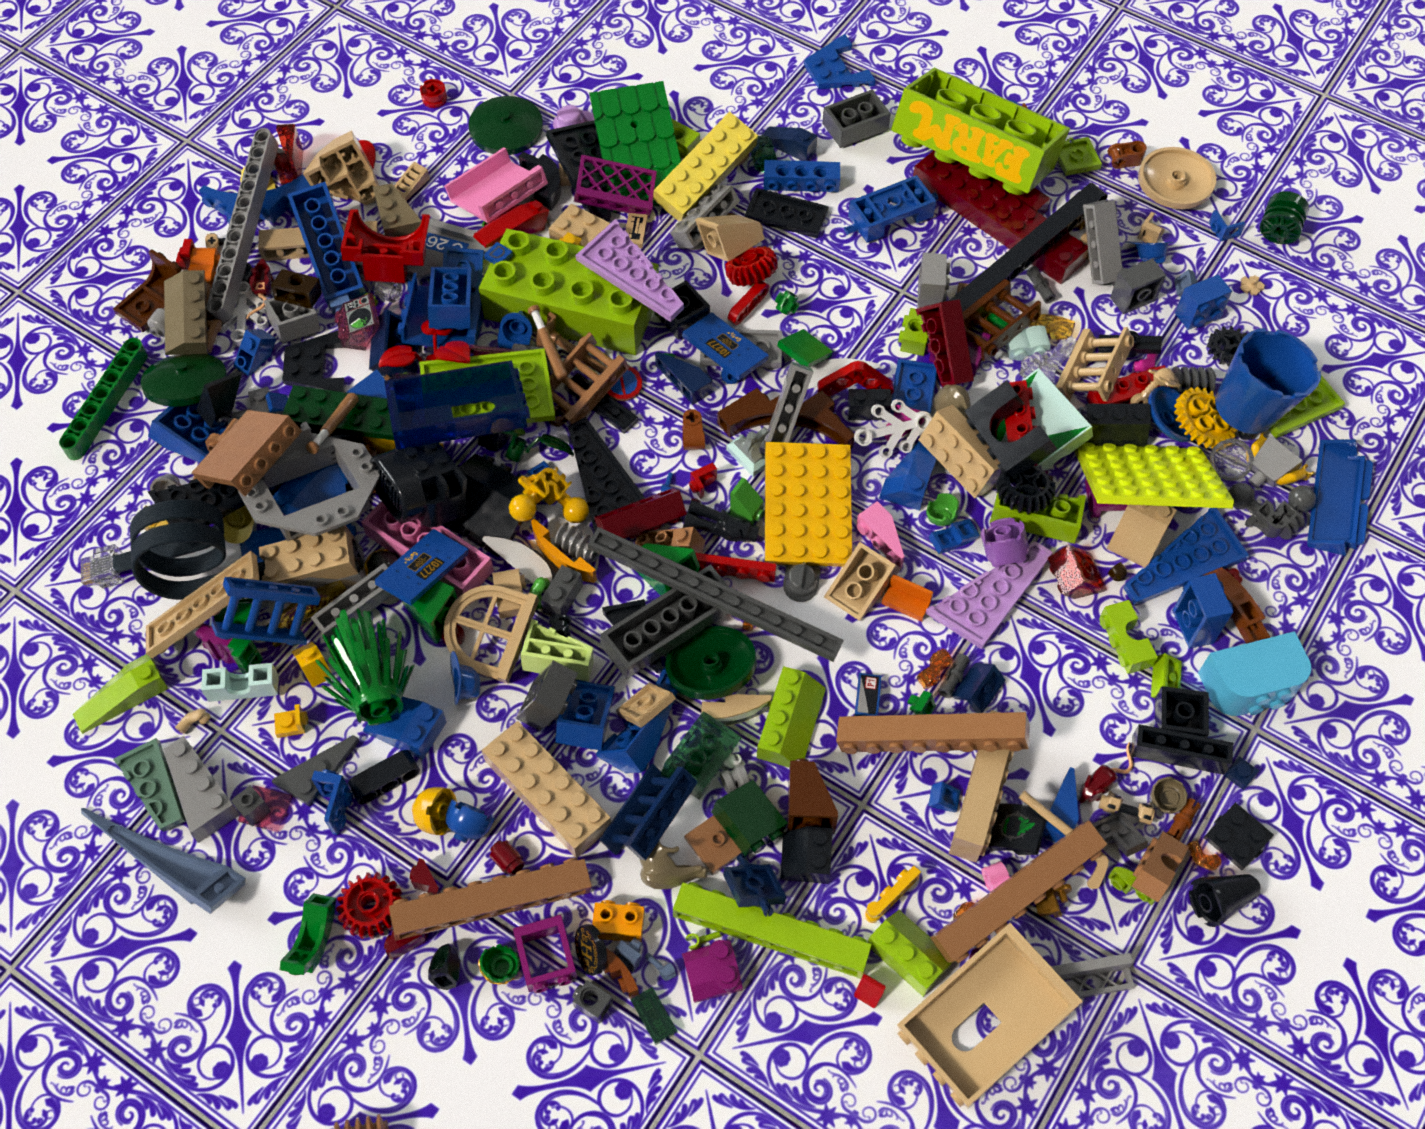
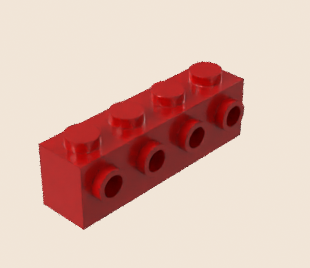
M1165 365L1159 367H1151L1149 369L1159 370L1166 367ZM1146 370L1117 378L1113 391L1110 393L1107 401L1102 400L1098 391H1089L1086 400L1088 404H1131V398L1135 394L1141 393L1154 381V374Z
M1026 380L1009 382L1024 405L1005 418L1008 442L1020 439L1037 427V425L1033 426L1032 419H1036L1035 407H1030L1029 401L1033 400L1032 387H1027Z

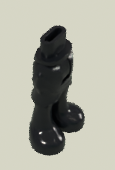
M692 498L683 524V528L694 527L696 530L713 533V535L723 537L728 541H743L744 543L746 540L756 542L760 529L758 526L751 525V521L743 517L730 514L723 509L721 512L703 505L696 498ZM698 516H702V517H706V518H709V519H713V520L718 521V522H717V523H713V522H710V521H708V520L699 518Z

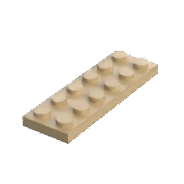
M249 551L146 625V654L153 659L158 654L164 653L172 644L181 641L193 629L202 626L207 619L219 614L228 605L230 596L227 595L223 587L225 577L259 580L257 555Z

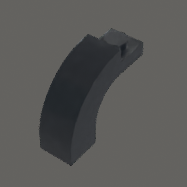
M522 152L519 155L521 167L527 170H531L537 165L543 167L548 184L534 192V198L548 210L552 211L561 197V180L557 165L544 154L538 159L533 155Z

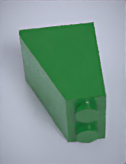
M438 581L411 606L404 601L402 603L430 639L438 644L442 638L446 615L458 598L454 587Z

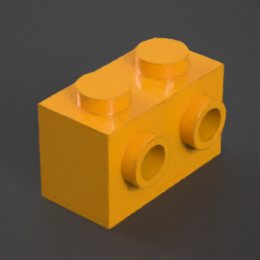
M603 900L601 903L595 902L592 925L599 930L600 935H597L599 939L631 942L636 938L642 943L645 910L643 906L634 902H627L625 905H619L610 900Z

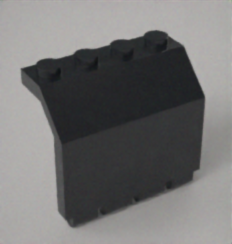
M475 453L458 467L467 478L466 516L442 525L450 526L452 531L464 538L467 536L469 541L481 548L485 546L484 549L498 557L500 555L489 547L482 538L490 536L513 541L523 522L512 518L508 506L513 497L523 494L522 492L525 488L519 484L518 478L524 475L518 473L516 476L511 473L512 468L503 463L500 466L495 464L494 461L496 459L485 453L483 456Z

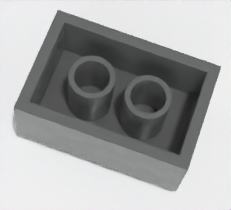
M873 89L824 107L822 124L841 148L889 130L891 113Z
M553 660L534 679L516 719L539 731L545 726L549 727L553 720L556 721L559 715H563L569 703L566 699L569 694L572 695L578 684L575 681L578 673Z

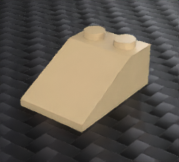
M859 542L824 598L861 621L888 589L892 575H897L901 568Z

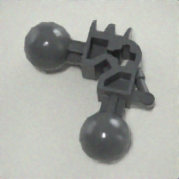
M1237 483L1228 490L1234 499V508L1240 510L1247 509L1253 514L1245 521V526L1257 527L1269 538L1280 536L1285 540H1289L1292 534L1297 533L1299 528L1305 525V520L1299 512H1307L1316 504V494L1307 486L1293 488L1288 495V503L1283 501L1275 512L1270 501L1266 500L1262 505L1255 500V491L1246 483Z

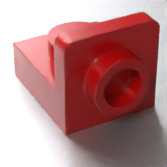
M184 239L183 246L180 247L177 254L176 263L181 269H188L190 266L191 252L193 248H196L192 239Z
M712 462L690 472V489L693 493H697L700 499L704 497V485L708 486L717 480L715 464Z

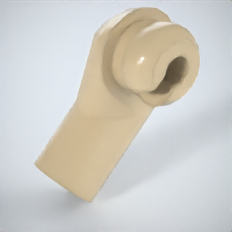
M202 708L191 711L175 726V729L185 734L194 722L199 721L201 724H206L211 716Z

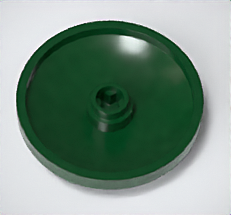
M515 96L495 97L481 103L472 112L468 123L472 141L480 149L490 154H494L502 148L507 149L508 155L524 152L537 143L543 132V120L539 109L530 101Z
M209 354L172 355L155 362L145 370L141 377V387L145 397L153 403L171 407L188 406L199 403L205 384L227 376V372L223 362Z
M709 626L668 652L665 667L671 685L679 693L694 699L711 700L733 694L746 685L755 672L757 657L753 643L744 633L730 627Z

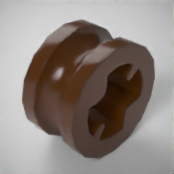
M554 406L555 416L558 417L549 422L555 427L563 426L567 421L564 417L566 411L559 406Z

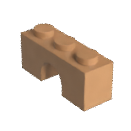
M1164 831L1158 839L1153 837L1139 861L1141 863L1138 864L1132 874L1136 877L1132 887L1159 902L1170 886L1176 874L1175 871L1182 862L1189 847Z

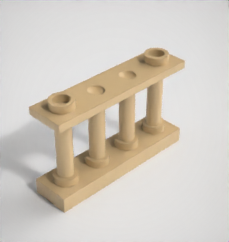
M1128 327L1123 328L1119 338L1096 339L1091 329L1082 330L1056 384V388L1069 402L1075 391H1098L1103 401L1108 400L1127 356L1134 346V337L1131 335ZM1115 346L1110 353H1093L1096 347ZM1089 361H1108L1105 367L1086 368ZM1082 376H1101L1098 382L1079 383Z

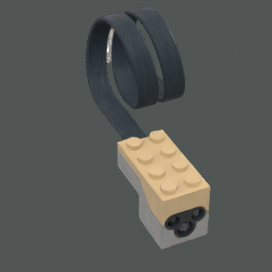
M191 499L169 500L147 506L140 510L131 521V551L123 553L115 544L93 549V556L80 559L81 583L86 587L98 584L102 589L124 583V578L120 577V572L132 569L136 581L150 593L167 599L183 600L217 574L189 581H172L151 574L143 566L156 573L173 577L198 575L218 567L226 558L223 514L216 506L210 503ZM193 518L214 524L209 526L191 522L173 523L149 529L138 536L149 525L170 519ZM346 525L318 536L306 534L290 541L284 540L259 547L260 557L263 560L258 562L259 581L316 586L326 598L344 593L366 577L363 548ZM211 546L215 547L213 550L198 556L189 558H175L197 551H201Z

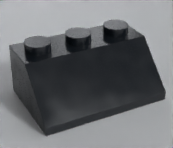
M1086 404L1081 409V415L1092 426L1093 437L1087 442L1093 443L1095 446H1103L1105 443H1111L1116 446L1133 444L1137 447H1145L1147 445L1151 426L1150 404Z

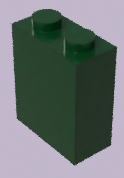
M754 780L716 800L711 811L745 857L752 852L755 854L759 853L771 841L773 843L779 841L784 836V830L788 824Z

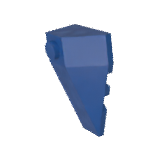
M920 441L915 444L911 452L902 459L885 479L879 499L920 511L937 459Z

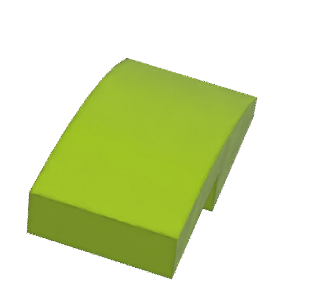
M1117 866L1112 870L1108 878L1117 890L1127 894L1133 888L1136 891V895L1142 901L1148 902L1150 905L1155 902V900L1132 887L1136 879L1132 875L1133 871Z

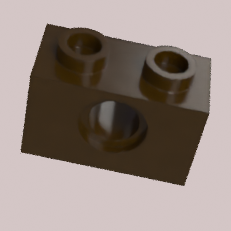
M283 269L271 284L274 300L310 309L313 308L322 294L319 278Z

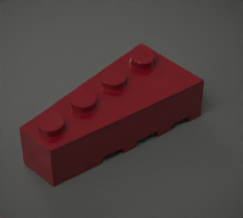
M960 299L915 309L917 316L921 315L923 333L927 332L930 341L927 344L929 351L935 355L934 365L942 387L947 384L952 385L974 381Z

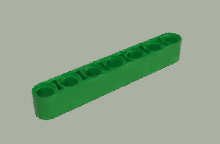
M129 338L124 342L61 436L59 445L68 459L75 461L85 455L146 362L148 354L140 339Z

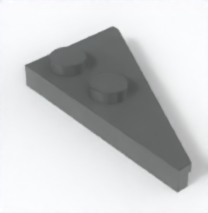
M352 735L275 777L271 782L276 787L310 807L320 794L311 780L314 770L322 772L324 769L337 772L360 741L358 737Z

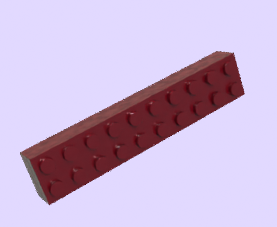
M934 150L914 166L913 176L917 175L931 194L936 192L940 202L1009 249L1014 247L1047 219L991 180L971 175L968 171L969 166L958 161L955 163H945L938 160L934 155ZM1068 233L1032 265L1037 266L1040 271L1059 284H1062L1085 263L1088 255V246Z

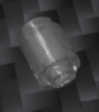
M373 281L371 290L375 295L391 303L398 301L402 296L401 285L397 283Z

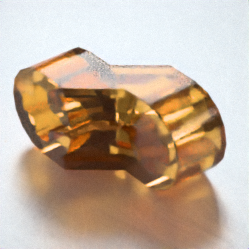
M945 648L933 653L929 660L930 666L917 675L916 679L923 689H929L936 685L941 678L940 671L947 668L953 662L952 656Z

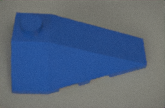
M668 689L676 698V689ZM674 701L642 728L626 721L624 723L626 728L618 735L613 733L603 744L602 750L597 751L596 756L624 773L643 772L655 754Z

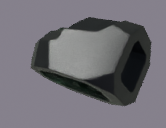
M449 943L442 945L432 957L428 969V980L438 989L449 990L455 988L459 982L461 960L459 959V951L455 946Z

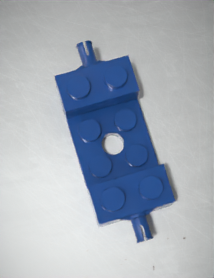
M915 175L851 200L848 217L853 224L844 227L846 235L857 231L862 235L866 243L884 237L885 226L909 216H912L916 223L934 217L938 195L936 192L931 194L920 178ZM889 202L897 203V205H890Z

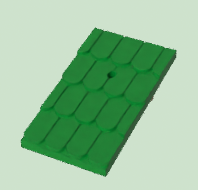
M658 81L618 89L590 92L589 98L602 159L657 171L655 189L681 162L664 82ZM604 167L607 177L614 173L611 167ZM625 170L621 172L626 181L633 177L630 171ZM643 174L640 176V179L646 185L651 181V176ZM617 175L610 179L615 187L622 184ZM636 179L629 183L634 191L641 188ZM625 186L618 190L622 196L627 197L631 194ZM644 190L637 194L641 200L648 201L649 196ZM654 200L652 201L653 206L659 205Z

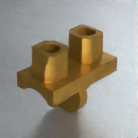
M1063 884L1055 890L1052 887L1045 892L1047 898L1035 904L1039 916L1053 914L1055 918L1061 917L1062 913L1056 896H1059L1061 903L1068 902L1066 894L1072 891L1071 885Z

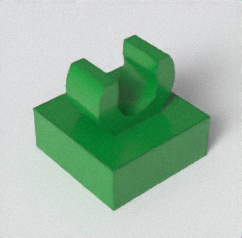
M923 691L920 698L911 695L907 701L911 705L910 710L915 712V715L932 714L936 707L932 693Z

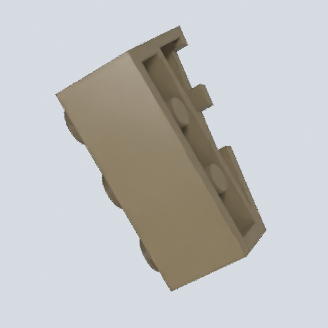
M392 183L373 187L385 236H406L420 226L421 219Z

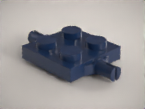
M739 854L736 858L739 863L738 866L724 868L723 876L738 907L759 906L764 916L767 917L768 914L769 917L774 913L771 905L785 904L786 894L770 864H751L744 854Z

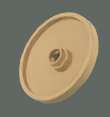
M1164 147L1149 153L1143 159L1138 172V181L1143 192L1156 203L1174 209H1190L1205 203L1211 197L1216 185V173L1209 161L1200 154L1181 147Z

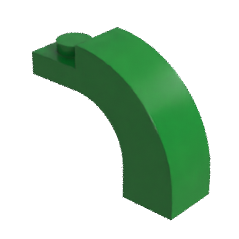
M313 893L304 902L299 934L291 950L280 961L279 970L286 971L291 975H304L306 972H314L323 956L331 933L337 898Z

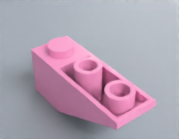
M876 501L858 515L857 529L862 535H866L871 540L872 545L877 550H881L889 561L902 568L904 554L893 517Z

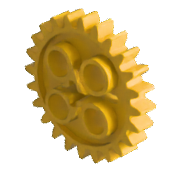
M1191 387L1176 399L1177 403L1174 407L1177 409L1174 411V414L1178 415L1175 420L1182 423L1179 428H1185L1184 435L1190 434V440L1196 439L1198 446L1204 443L1206 449L1209 446L1213 450L1217 447L1220 449L1235 437L1234 433L1237 430L1227 424L1216 409L1213 391L1207 393L1206 388L1200 390L1199 387L1195 389Z

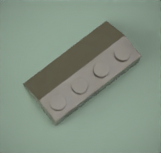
M204 270L181 271L164 281L165 355L208 354L207 282Z

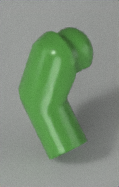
M537 578L529 590V593L535 594L539 598L536 610L542 609L541 594L550 585V581L547 578Z

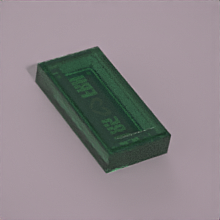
M653 987L630 999L655 1046L678 1033Z

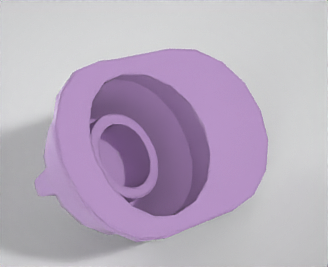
M566 105L557 111V116L553 120V127L556 129L594 120L591 112L580 110L574 105Z

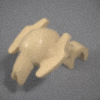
M1169 368L1149 369L1148 372L1154 374V381L1141 393L1135 394L1131 398L1130 403L1138 404L1141 401L1142 404H1148L1149 394L1158 385L1177 387L1179 389L1181 385L1175 373Z

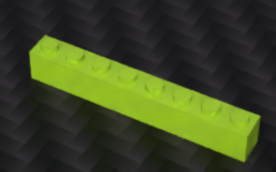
M682 882L673 907V917L859 979L862 978L872 945L867 943L866 939L859 936H853V938L845 936L842 931L834 928H829V930L821 928L818 923L806 920L803 922L797 920L795 916L789 913H782L781 915L774 912L769 917L767 914L766 917L759 906L738 907L735 899L726 897L725 893L721 891H708L702 889L703 887L697 883L689 882L686 884Z

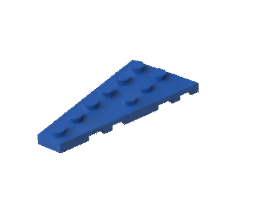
M1210 508L1189 529H1186L1170 543L1161 554L1157 555L1151 563L1133 576L1124 585L1123 589L1134 606L1184 586L1190 578L1203 576L1220 567L1226 569L1246 561L1250 555L1218 509Z

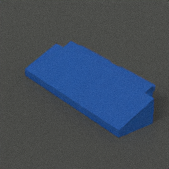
M1356 439L1320 440L1314 486L1316 504L1311 509L1307 540L1308 547L1346 556L1347 547L1357 549V545L1365 543L1369 509L1366 504H1362V500L1370 498L1373 462L1366 460L1365 456H1358Z

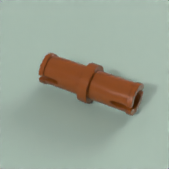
M1188 798L1187 804L1173 817L1174 822L1166 833L1180 841L1186 829L1191 828L1193 824L1192 819L1201 808L1200 803L1197 802L1193 806L1196 800Z

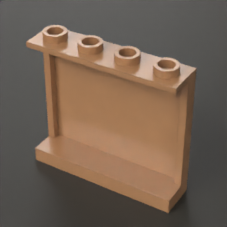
M247 410L191 473L205 488L210 489L216 482L235 486L243 496H246L300 435L302 430L288 415Z

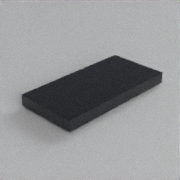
M756 188L744 217L759 221L760 224L818 239L829 211V206Z

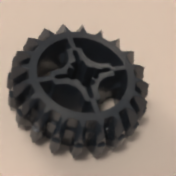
M1041 465L1031 467L1014 480L1009 474L1004 476L1000 472L996 482V493H998L999 499L1003 500V505H1010V510L1015 508L1018 510V513L1025 511L1027 515L1031 511L1035 514L1039 510L1044 511L1052 503L1056 493V483L1053 482V476L1048 474V470H1042Z

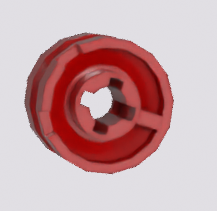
M429 79L424 82L423 86H420L421 98L425 106L439 108L447 102L446 88L442 81Z

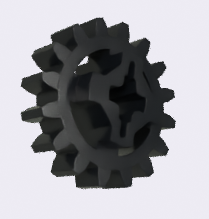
M1222 326L1221 330L1215 329L1214 334L1211 333L1207 347L1210 348L1208 354H1214L1213 360L1219 359V364L1226 362L1229 367L1241 340L1247 333L1241 334V329L1239 328L1235 331L1233 326H1230L1229 330Z

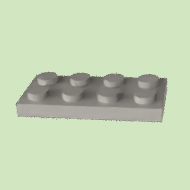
M735 329L769 355L768 360L759 367L781 368L782 350L777 347L778 341L782 339L781 330ZM700 351V365L719 366Z

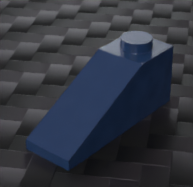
M769 126L760 136L759 140L801 161H809L816 153L818 136L803 128Z
M655 353L656 367L692 405L712 393L713 381L708 373H704L697 366L664 353Z

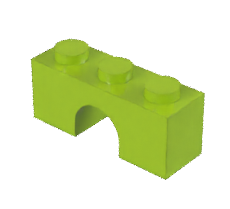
M1129 600L1105 606L1099 618L1102 628L1106 629L1109 635L1110 645L1116 649L1119 663L1125 668L1127 674L1153 667L1158 658L1149 638L1135 640L1127 634L1126 631L1133 629L1139 619Z

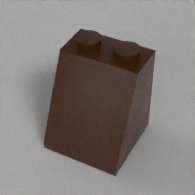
M803 758L790 761L787 831L814 826L833 828L832 834H835L838 811L815 762Z

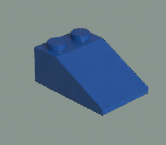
M575 680L578 684L572 695H568L566 699L569 702L563 715L560 714L557 720L555 743L601 751L606 736L615 686Z
M402 697L403 710L401 713L397 711L393 714L391 721L369 726L367 723L364 727V733L400 750H409L412 756L424 760L447 721L442 710L423 701Z

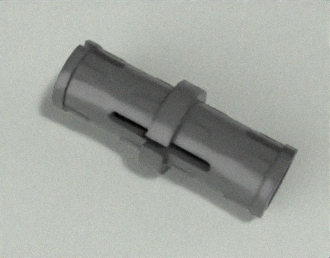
M1037 266L1029 268L1026 274L1034 284V290L1039 292L1046 304L1054 301L1056 295L1049 287V281L1042 276Z
M958 653L952 666L946 670V677L938 689L941 696L951 698L957 684L962 681L963 673L970 662L969 657Z

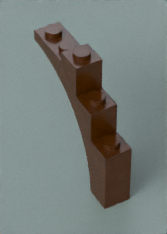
M756 388L718 411L717 424L729 437L744 430L769 425L779 396L770 401L765 393ZM820 391L802 403L795 426L819 432L837 444L850 445V449L853 448L854 433L834 413L835 403L830 396Z

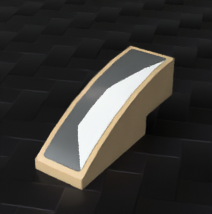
M730 694L725 696V702H702L701 728L730 726L757 717L770 709L771 695Z

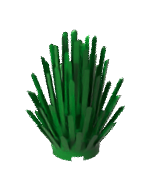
M357 608V621L355 618H351L349 622L346 610L343 609L339 614L340 618H336L338 628H332L334 635H331V640L335 648L332 647L326 635L322 634L332 656V658H328L329 663L351 692L338 681L321 661L316 659L315 661L318 666L331 678L324 677V679L343 697L327 686L322 685V688L337 698L334 699L335 702L355 713L359 723L366 721L369 726L389 722L392 720L391 716L397 711L401 713L403 710L402 697L415 666L414 664L409 669L407 665L404 668L407 650L400 649L402 632L399 631L397 636L392 679L390 639L387 638L385 618L382 619V630L380 623H377L379 652L370 610H364L362 616L361 611Z

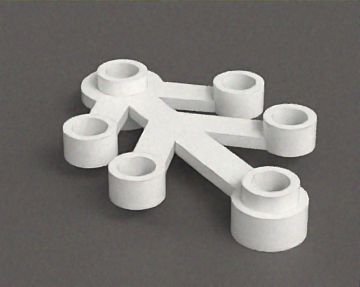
M242 281L236 301L238 306L234 308L232 318L226 323H222L224 326L221 327L220 333L226 332L229 328L228 324L237 317V328L232 331L230 337L233 344L240 347L245 333L246 316L252 311L247 306V300L256 305V307L263 304V300L252 293L250 284ZM264 307L263 309L259 310L258 312H259L260 314H265V313H266L265 307ZM255 312L249 317L256 323L258 329L264 330L269 326L265 316H260Z
M895 399L891 403L892 410L897 413L902 412L911 419L903 422L887 412L882 405L875 404L871 408L872 415L884 419L891 425L873 430L860 428L855 432L854 439L859 445L867 446L874 438L892 434L886 445H882L879 448L880 456L889 458L892 456L893 449L905 430L912 429L907 439L900 441L898 445L900 451L909 453L919 434L924 432L931 421L932 416L926 411L916 413L907 407L902 400ZM900 402L901 407L896 410L895 405ZM880 407L881 413L876 415L875 410ZM920 418H924L922 425L919 424ZM861 433H865L863 440L859 439ZM908 443V448L903 450V445ZM888 448V454L883 455V450Z

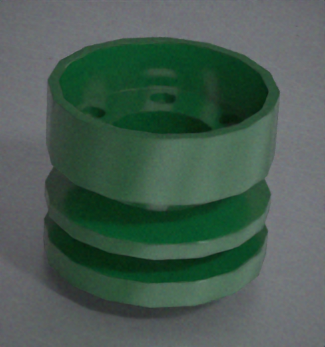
M1282 191L1271 196L1260 223V232L1263 237L1276 244H1289L1299 239L1309 212V204L1306 199L1291 191Z

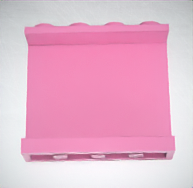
M502 148L444 187L450 202L489 223L547 185L548 181L543 167L537 165L533 169L527 170L511 162L507 149Z

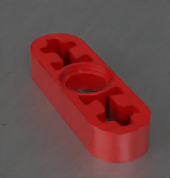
M760 281L758 284L755 283L732 307L727 320L735 325H739L767 295L770 287L769 284L764 281Z

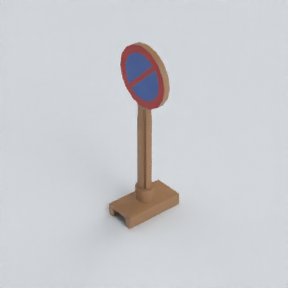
M549 312L545 327L548 328L554 344L571 353L576 346L555 331L557 316ZM537 332L536 347H543ZM588 354L581 360L600 374L607 369L605 365ZM629 366L630 368L608 391L607 394L616 401H628L639 395L642 389V378L635 368Z

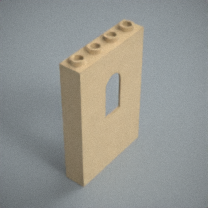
M1009 923L897 1024L900 1030L897 1034L907 1046L911 1043L917 1049L915 1055L924 1066L928 1063L935 1070L932 1075L942 1087L945 1084L948 1085L953 1091L950 1096L958 1106L965 1105L968 1109L1073 1013L1083 1001L1017 929ZM984 1003L1001 1023L972 1050H958L952 1042L953 1031Z

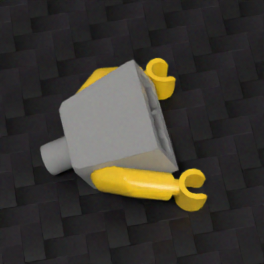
M1265 432L1261 433L1260 437L1251 445L1249 455L1250 469L1255 474L1248 481L1257 489L1265 481L1272 487H1275L1277 484L1282 486L1299 480L1306 481L1314 474V471H1306L1307 464L1299 469L1302 466L1303 460L1270 435L1268 438H1265Z

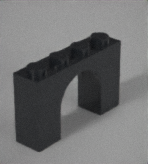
M1006 380L966 409L965 413L969 417L966 421L974 431L977 428L979 431L976 435L983 445L988 444L990 447L987 449V452L992 459L1000 461V464L997 465L1004 476L1009 474L1014 480L1053 453L1057 448L1040 425L1016 441L1001 442L997 440V430L1000 423L1024 405L1021 398Z

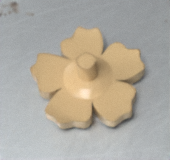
M1256 275L1250 276L1249 279L1244 276L1241 278L1242 286L1240 288L1245 293L1250 291L1251 295H1257L1260 291L1264 290L1265 285L1262 282H1258L1259 277Z

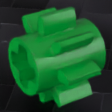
M788 290L784 294L779 292L775 299V302L778 303L776 309L785 315H789L790 311L795 314L799 307L797 302L799 297Z

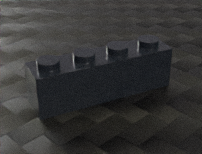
M1139 724L1132 735L1130 756L1225 775L1232 765L1234 743Z

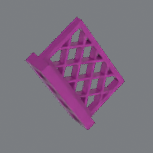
M581 155L573 202L628 214H647L649 218L653 208L652 201L657 171ZM584 162L592 163L595 169L588 172L584 167ZM606 166L611 167L614 171L608 177L602 170ZM625 170L630 171L633 175L627 181L621 174ZM596 172H599L604 178L598 183L591 176ZM643 174L651 176V181L646 185L640 179V176ZM616 175L622 181V184L617 187L610 181ZM588 178L593 186L590 188L581 187V181ZM635 179L641 186L636 191L629 185ZM607 182L612 190L603 192L599 186ZM625 186L631 194L627 197L622 196L618 190ZM644 190L649 196L648 201L641 200L637 194Z

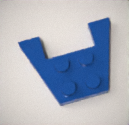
M843 34L804 59V67L818 89L842 88V85L859 87L860 84L875 86L876 80L869 69L851 74L838 55L852 50V43L846 34Z

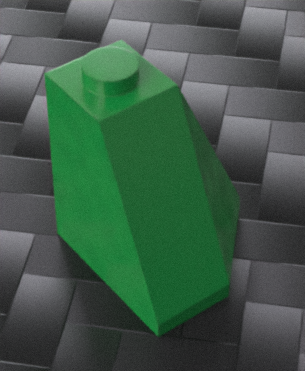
M649 543L641 546L695 572L699 571L700 564L694 550L691 548ZM637 572L660 596L672 589L668 585Z

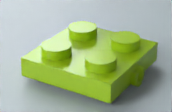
M1089 137L1075 140L1073 138L1067 139L1058 158L1065 176L1098 170L1102 166Z

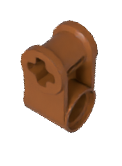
M1142 141L1111 145L1107 153L1112 158V167L1120 169L1140 166L1147 146Z
M695 409L687 410L683 414V449H705V435L701 413Z

